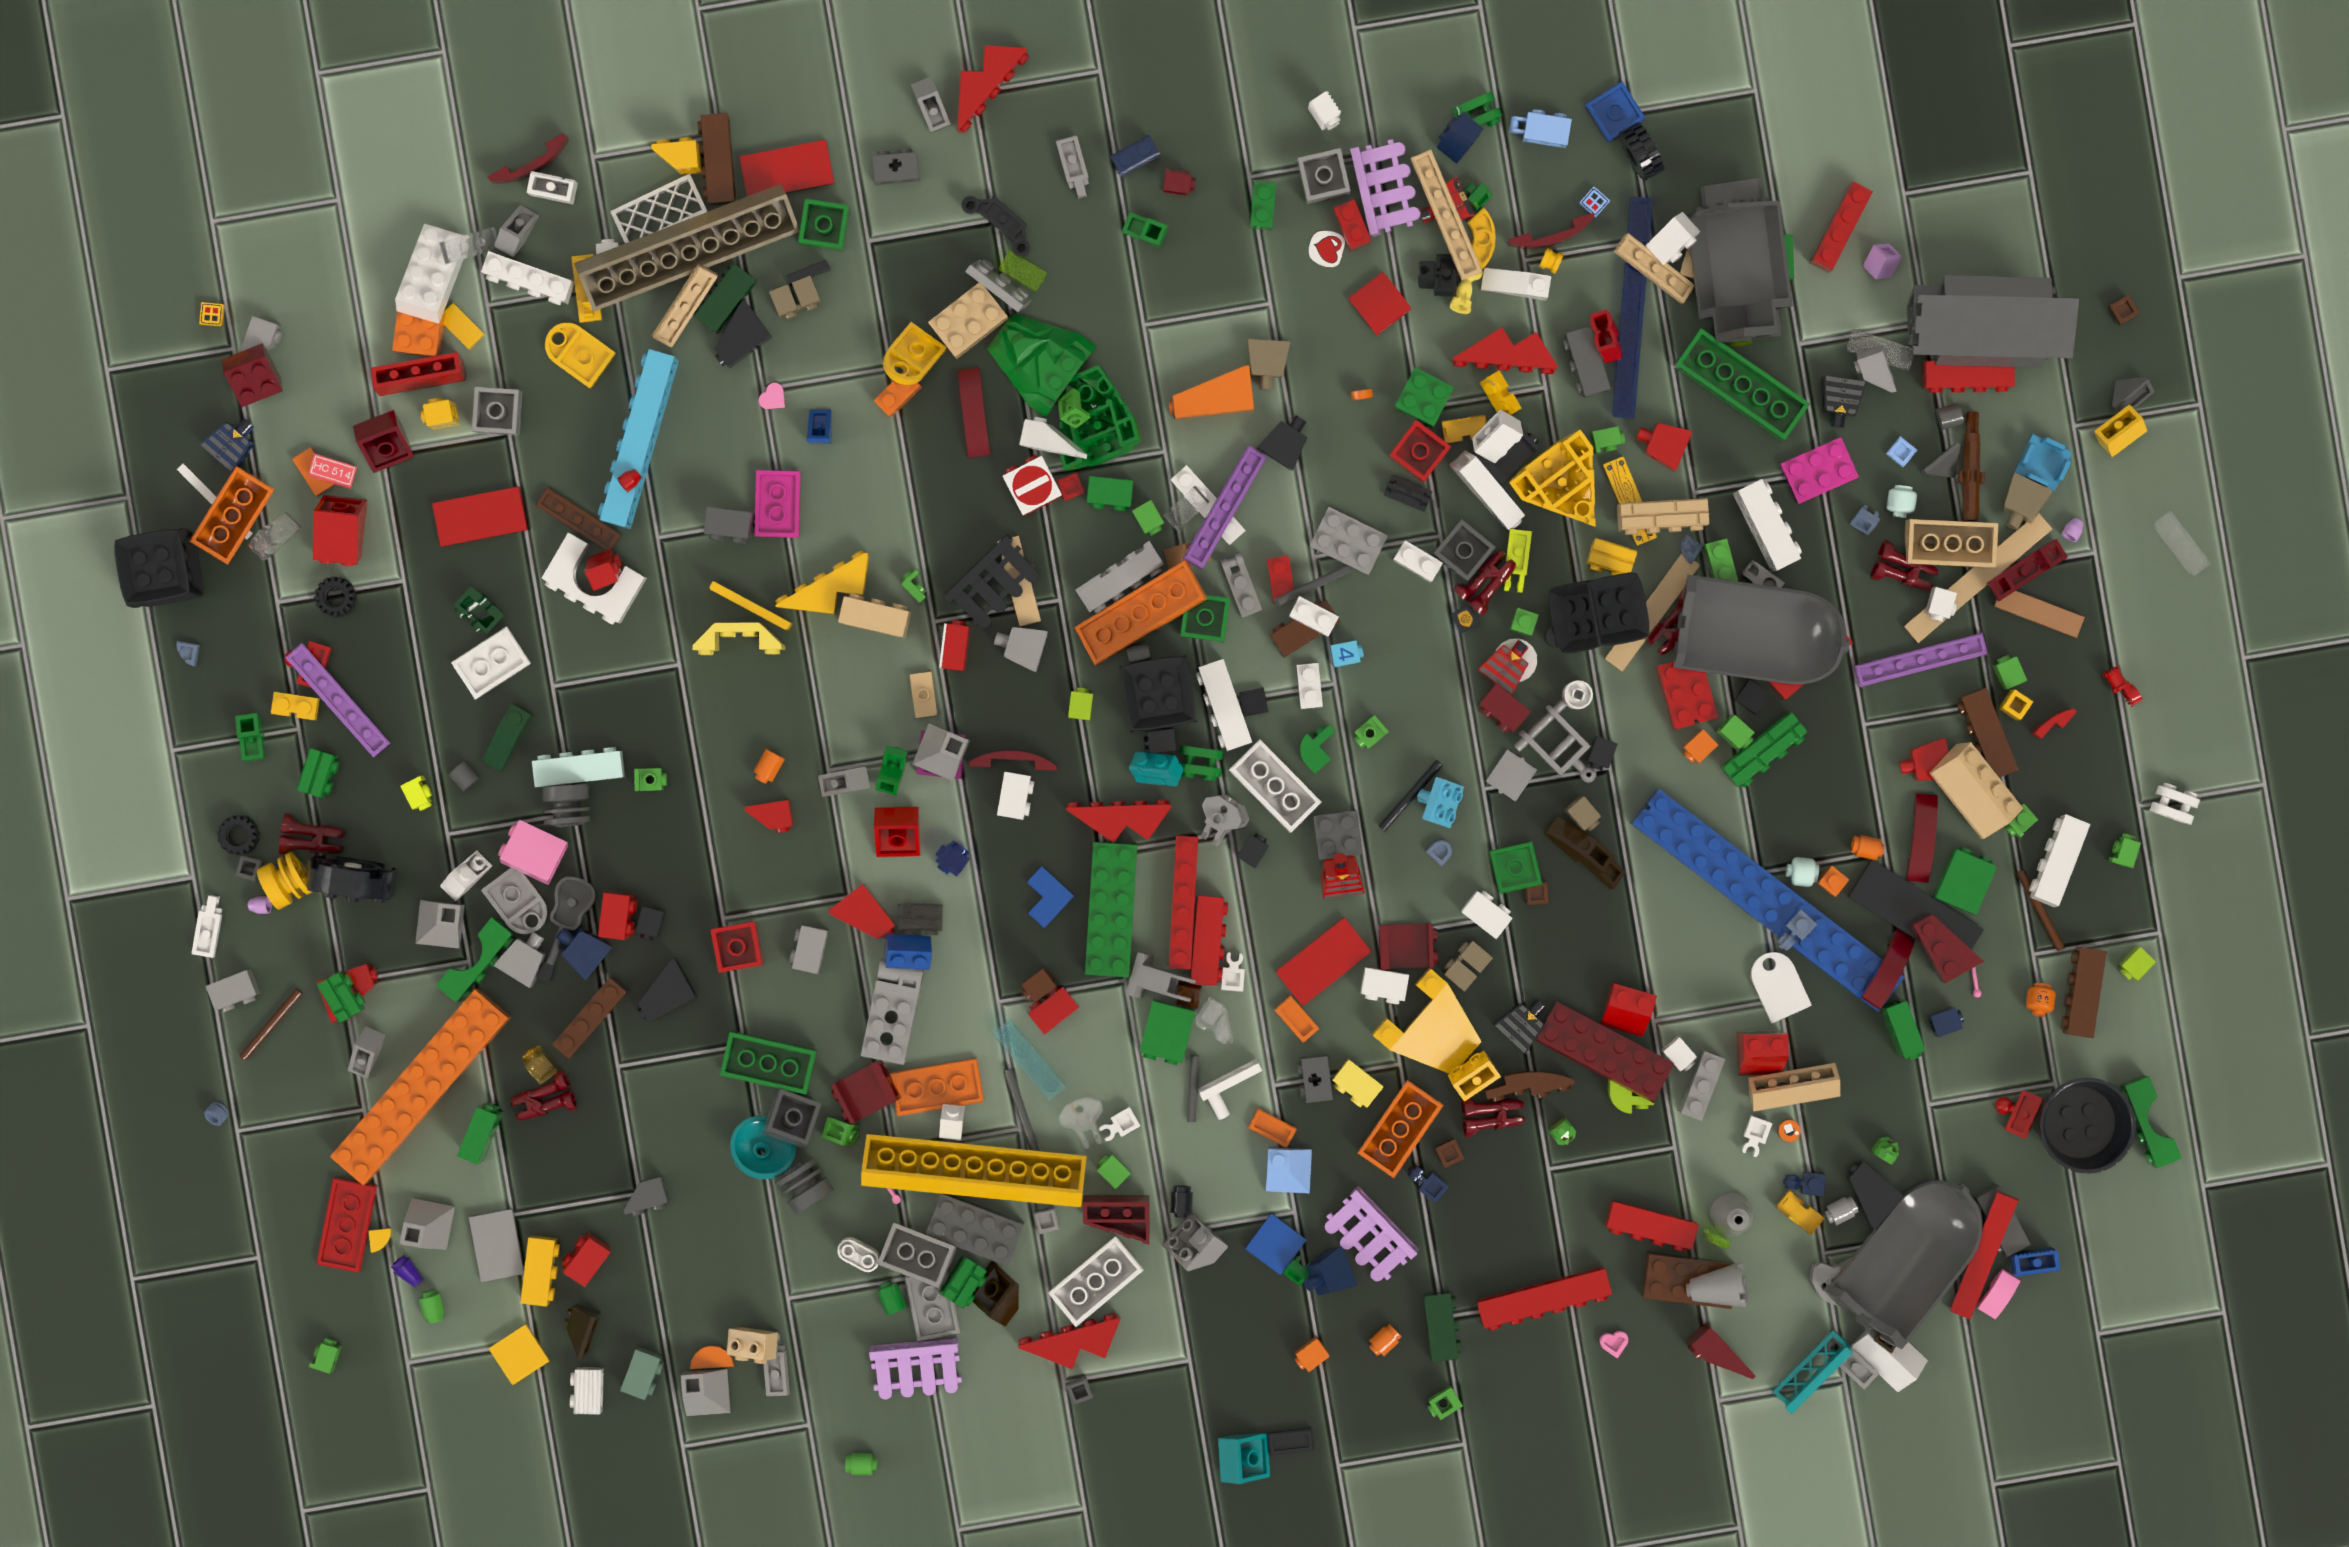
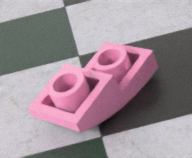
M2002 1268L1989 1283L1990 1289L1977 1303V1308L1996 1319L2016 1291L2021 1281L2020 1278Z

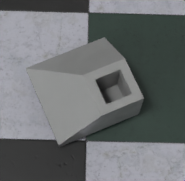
M929 723L912 765L954 781L970 740Z
M420 900L415 944L460 948L465 905Z
M411 1198L403 1222L399 1244L418 1248L447 1250L456 1206Z
M1192 1213L1188 1215L1162 1245L1187 1271L1215 1263L1229 1247Z
M727 1368L686 1371L681 1374L682 1398L686 1416L731 1413Z

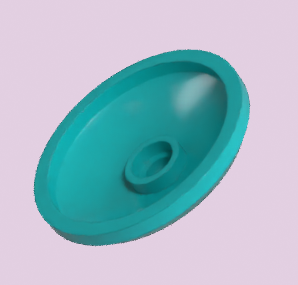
M754 1116L744 1120L735 1128L730 1140V1154L735 1165L743 1173L757 1179H771L780 1176L791 1166L796 1154V1146L761 1134L767 1116ZM757 1151H762L764 1155H758Z

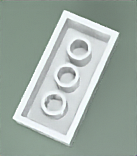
M423 225L395 298L396 310L398 312L440 323L468 249L467 236L431 225Z
M1761 479L1732 493L1771 572L1801 559L1799 555L1802 553L1800 546L1796 541H1792L1789 535L1792 534L1791 528L1787 522H1783L1780 516L1782 510L1777 502H1773L1770 496L1772 490L1768 482L1764 483Z

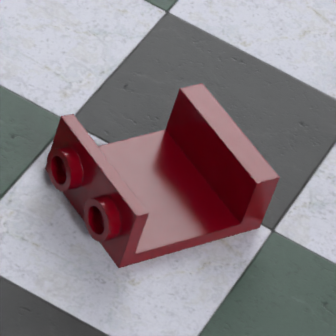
M1432 923L1379 925L1380 969L1434 968V963H1438V952L1433 950V941H1437V928H1433Z
M878 1060L831 1085L833 1088L831 1093L837 1102L839 1101L843 1108L841 1110L843 1117L846 1121H850L851 1124L901 1099L882 1060Z

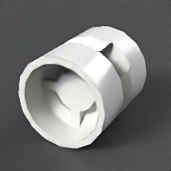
M1584 681L1569 682L1562 690V700L1571 709L1585 708L1593 698L1592 688Z

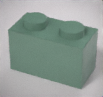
M637 1347L620 1391L646 1400L648 1395L652 1396L656 1387V1383L653 1382L656 1374H661L664 1363L661 1362L663 1356Z

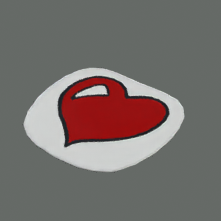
M1319 231L1315 233L1309 245L1310 258L1317 264L1325 267L1337 266L1340 263L1345 246L1343 236L1332 231Z

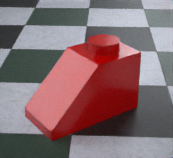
M790 800L745 807V812L770 830L776 829V833L787 832L790 826H794Z

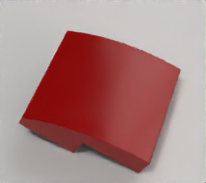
M1384 272L1380 273L1348 298L1349 302L1376 336L1411 310L1407 301Z

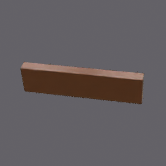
M546 487L535 505L604 550L613 549L622 534L548 487Z

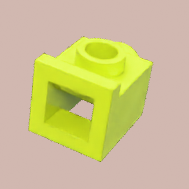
M419 776L400 786L412 810L419 809V811H423L432 806L430 803L432 802L430 799L432 793L427 784L423 785L422 781L426 780L424 776Z

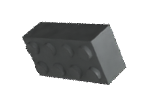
M940 1194L925 1235L1008 1266L1024 1222L957 1196Z

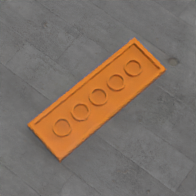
M1184 560L1074 628L1094 665L1097 666L1208 598L1189 563Z

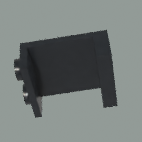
M1523 431L1520 441L1515 443L1507 451L1506 455L1501 457L1496 463L1475 453V451L1471 454L1479 459L1501 486L1539 448L1537 445L1539 441L1530 432L1526 434Z

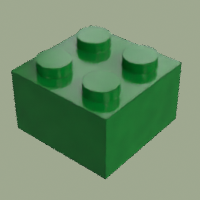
M805 199L798 243L801 246L844 252L851 209L849 205Z
M1415 367L1394 409L1433 429L1454 387Z
M1206 595L1207 600L1183 613L1180 637L1224 643L1230 598Z

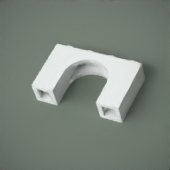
M568 533L542 576V579L546 581L545 586L554 591H557L559 588L565 592L564 597L574 603L576 600L583 602L584 609L593 614L595 611L603 614L602 619L612 625L615 622L621 624L647 578L625 566L618 582L615 583L609 592L600 596L586 594L577 583L576 570L590 544Z

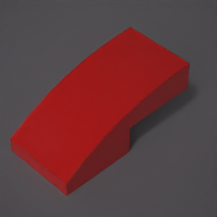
M2067 709L2056 713L2039 724L2031 734L2037 739H2042L2053 725L2057 728H2063L2077 711L2075 709Z

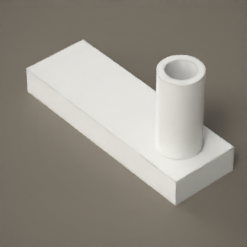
M1254 1059L1198 1088L1199 1094L1203 1101L1208 1099L1218 1120H1221L1230 1113L1220 1092L1261 1072L1262 1069L1257 1059Z

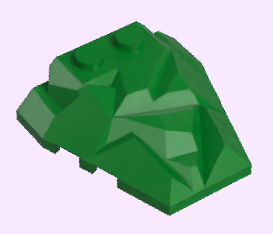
M1012 313L987 350L1010 379L1027 405L1046 418L1058 402L1061 394L1097 346L1079 333Z
M1097 365L1076 374L1060 398L1073 388L1079 391L1081 409L1090 414V419L1077 428H1073L1062 421L1059 422V429L1087 454V459L1060 454L1063 470L1065 471L1079 469L1084 466L1094 467L1133 451V446L1138 445L1142 440L1136 418L1102 366Z

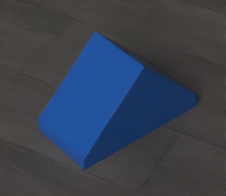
M809 410L807 442L809 444H832V410Z

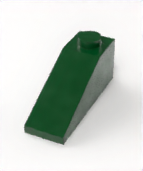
M511 704L501 720L482 762L502 772L534 714L516 704Z

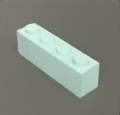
M616 747L603 748V753L595 754L594 750L581 751L579 756H573L572 752L559 753L560 758L551 759V755L537 756L538 760L532 761L535 787L625 777L623 752L617 751Z

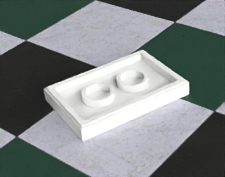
M507 626L451 662L474 699L483 696L532 664Z

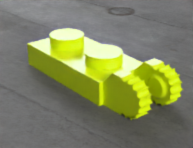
M1509 529L1505 564L1511 559L1515 561L1516 568L1512 574L1519 575L1517 592L1522 593L1524 579L1527 575L1532 531ZM1511 576L1504 583V591H1509L1511 587Z

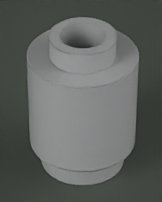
M1850 1196L1848 1198L1843 1197L1827 1205V1211L1824 1214L1830 1224L1834 1223L1837 1226L1855 1217L1859 1210Z

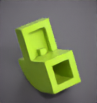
M1608 1079L1609 1099L1622 1112L1632 1114V1105H1635V1109H1648V1105H1654V1103L1637 1094H1632L1628 1089Z

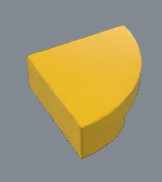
M392 1228L369 1230L371 1253L379 1251L388 1243L392 1235Z

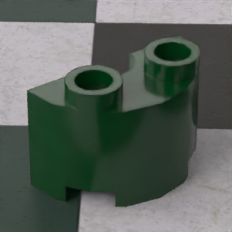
M470 586L453 605L456 607L454 609L455 613L462 619L467 616L473 622L471 624L472 628L480 634L483 631L487 635L504 616L503 612L496 608L492 601L481 592H478L473 586Z

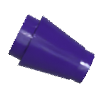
M405 1255L398 1258L391 1266L394 1274L413 1287H416L424 1279L410 1257L407 1258Z

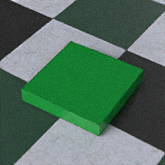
M1533 842L1489 851L1499 894L1542 885Z

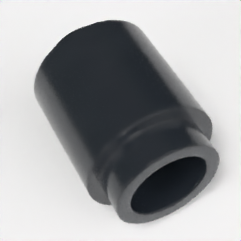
M1174 1185L1173 1191H1171L1170 1213H1174V1217L1187 1218L1188 1214L1192 1213L1193 1192H1191V1186Z

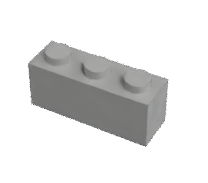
M1701 1050L1678 1110L1680 1113L1700 1121L1703 1120L1724 1065V1058Z

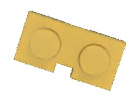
M1500 370L1479 382L1496 412L1502 410L1512 415L1522 409L1514 394H1509L1506 388L1509 385Z
M1485 414L1442 421L1444 441L1447 444L1463 441L1464 436H1470V440H1472V437L1487 423Z
M274 692L271 714L291 716V712L297 713L296 718L317 720L320 699Z
M1788 1190L1775 1207L1812 1235L1824 1217L1810 1206L1805 1209L1802 1206L1804 1201Z

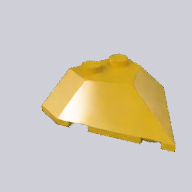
M1579 429L1557 441L1522 467L1509 481V484L1523 501L1596 527L1594 516L1593 446Z

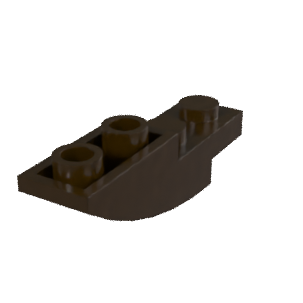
M1557 816L1544 832L1574 862L1580 861L1610 890L1617 886L1626 873L1613 860L1615 856L1608 849L1570 822Z

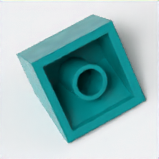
M1268 1433L1236 1434L1218 1438L1221 1482L1242 1484L1270 1477Z

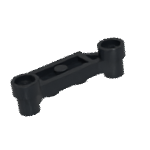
M967 196L962 200L961 206L966 214H980L1013 242L1012 249L1016 256L1025 257L1029 254L1030 244L1025 234L1027 224L994 196L991 199H977L974 196ZM969 203L975 205L972 210L967 209ZM1022 245L1026 249L1024 252H1019L1017 250L1018 247Z

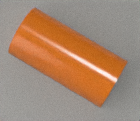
M236 466L190 539V542L228 565L275 489L251 473Z
M1407 1080L1358 1151V1154L1395 1178L1444 1105Z

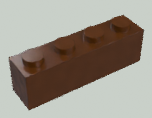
M728 113L701 115V121H698L697 124L698 133L702 134L703 143H699L700 156H704L705 165H701L702 178H706V187H703L704 200H708L710 206L726 205L736 201L730 118Z
M1981 688L1959 697L1957 707L1961 716L1964 715L1967 724H1965L1967 733L1969 736H1973L1976 743L1973 744L1989 766L1999 778L2018 771L2019 769L1987 689Z
M2076 946L2075 951H2072L2071 963L2073 964V970L2069 973L2067 980L2070 990L2064 999V1007H2067L2066 1016H2063L2061 1020V1029H2063L2064 1034L2094 1038L2107 951Z
M613 976L610 977L552 1045L568 1059L572 1058L630 990Z

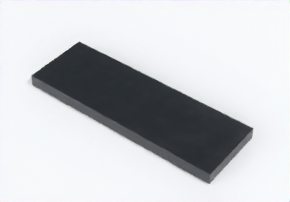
M1870 860L1848 896L1916 940L1917 938L1909 924L1926 914H1933L1971 950L1984 931L1981 927L1873 860Z

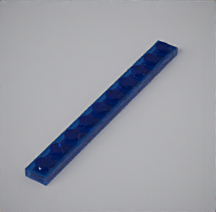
M1630 197L1627 233L1646 247L1650 242L1653 198ZM1626 261L1618 338L1622 348V357L1616 362L1612 417L1634 419L1647 277Z

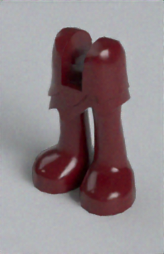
M1887 540L1882 542L1878 551L1879 559L1897 563L1910 569L1903 571L1878 560L1873 565L1870 579L1879 581L1884 577L1900 580V584L1922 590H1931L1934 584L1917 577L1920 571L1937 576L1939 570L1934 565L1907 564L1906 556L1896 551L1893 543Z
M1502 550L1494 553L1477 570L1480 572L1471 582L1466 585L1457 584L1453 588L1461 598L1469 602V605L1482 616L1488 611V602L1502 583H1506L1516 568V563L1512 559L1500 570L1496 568L1506 555ZM1488 578L1492 579L1485 589L1473 598Z
M1683 591L1678 596L1676 608L1663 622L1658 623L1647 637L1646 641L1650 645L1659 640L1662 635L1667 638L1657 650V653L1661 656L1671 651L1675 647V642H1678L1679 629L1672 627L1678 621L1679 611L1682 612Z
M284 813L281 833L316 837L313 840L281 835L279 854L285 855L294 849L311 850L309 853L336 854L342 852V846L327 844L328 836L344 838V831L342 829L329 825L315 826L296 822L293 815Z
M563 1070L558 1071L555 1074L554 1081L533 1090L528 1089L515 1095L510 1100L511 1106L520 1105L525 1102L528 1109L516 1114V1120L542 1117L549 1114L547 1111L559 1107H565L568 1111L576 1110L577 1101L572 1090L544 1102L540 1100V1098L571 1088L566 1073Z
M1471 1097L1466 1101L1461 1098V1109L1464 1117L1495 1113L1491 1118H1464L1463 1132L1465 1138L1473 1137L1479 1130L1487 1128L1502 1130L1506 1127L1525 1123V1116H1507V1110L1524 1108L1523 1101L1503 1099L1498 1102L1476 1103Z

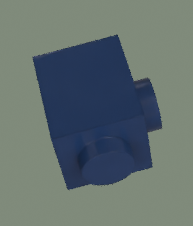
M1949 1007L1927 1015L1933 1034L1936 1037L1963 1029L1961 1024L1964 1022L1963 1015L1955 1007Z

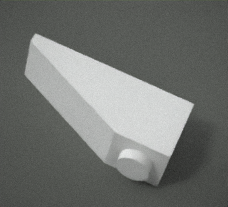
M1484 268L1481 290L1546 301L1549 294L1551 276Z
M1034 417L1033 420L1025 419L1019 445L1030 449L1087 459V454L1055 426L1047 424V419Z

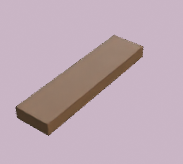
M2018 591L2013 592L1999 602L1996 599L1993 606L2074 638H2077L2085 618Z

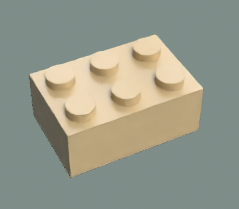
M978 283L928 323L957 360L1008 320V316L981 283Z
M850 593L849 597L844 596L838 622L906 638L911 612L907 611V607L893 603L892 607L885 606V601L872 598L871 602L864 601L863 596Z

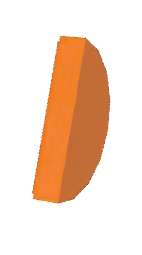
M709 1345L695 1353L691 1360L690 1369L734 1367L735 1364L733 1357L727 1355V1350L721 1346Z

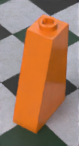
M1249 365L1174 395L1173 401L1169 402L1170 415H1174L1176 420L1254 411Z

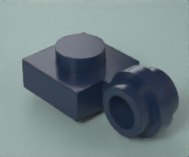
M1416 1164L1408 1169L1409 1173L1407 1175L1417 1183L1419 1180L1423 1182L1418 1187V1190L1435 1204L1449 1188V1185L1433 1172L1425 1178L1423 1175L1426 1172Z
M1803 1172L1802 1180H1799V1176L1786 1175V1178L1783 1179V1184H1785V1188L1795 1190L1798 1189V1185H1802L1801 1194L1824 1196L1826 1174Z

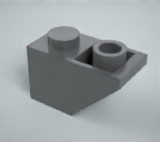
M663 1175L641 1181L624 1209L625 1215L631 1213V1216L634 1217L644 1214V1209L652 1207L653 1211L666 1207L665 1203H668L670 1199Z

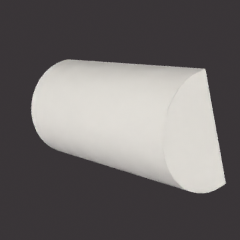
M1260 739L1229 769L1237 780L1290 833L1321 803L1309 788Z
M1115 1236L1049 1291L1048 1294L1074 1326L1077 1327L1144 1271V1269L1126 1245Z

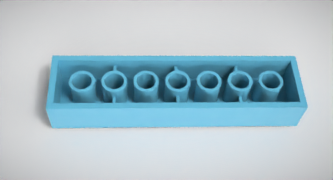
M651 349L648 350L647 354H643L641 360L643 371L641 375H637L635 381L637 392L635 396L631 397L628 408L631 409L629 418L626 417L622 428V430H625L624 437L618 441L616 451L619 452L618 458L613 460L610 472L613 473L611 482L607 481L604 489V494H607L605 503L601 502L598 510V515L601 516L600 520L631 530L679 360L675 356ZM635 469L640 474L641 479L637 486L627 493L619 484L617 478L624 472Z

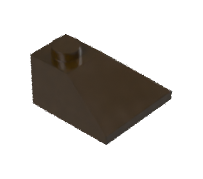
M991 1261L985 1269L987 1271L985 1273L987 1278L980 1288L977 1287L973 1293L975 1295L973 1303L990 1319L1006 1327L1019 1309V1284L997 1263Z
M575 1304L573 1309H568L565 1321L568 1322L566 1328L576 1357L582 1360L588 1353L601 1312Z

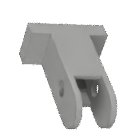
M1137 952L1126 995L1142 998L1144 990L1147 989L1180 1000L1191 1001V998L1176 994L1175 992L1179 980L1194 984L1196 980L1151 967L1154 956Z

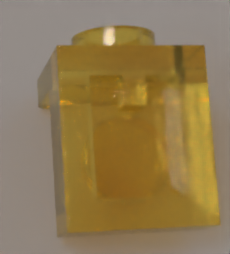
M540 1046L529 1049L522 1057L524 1067L540 1085L558 1072L557 1068L543 1053Z

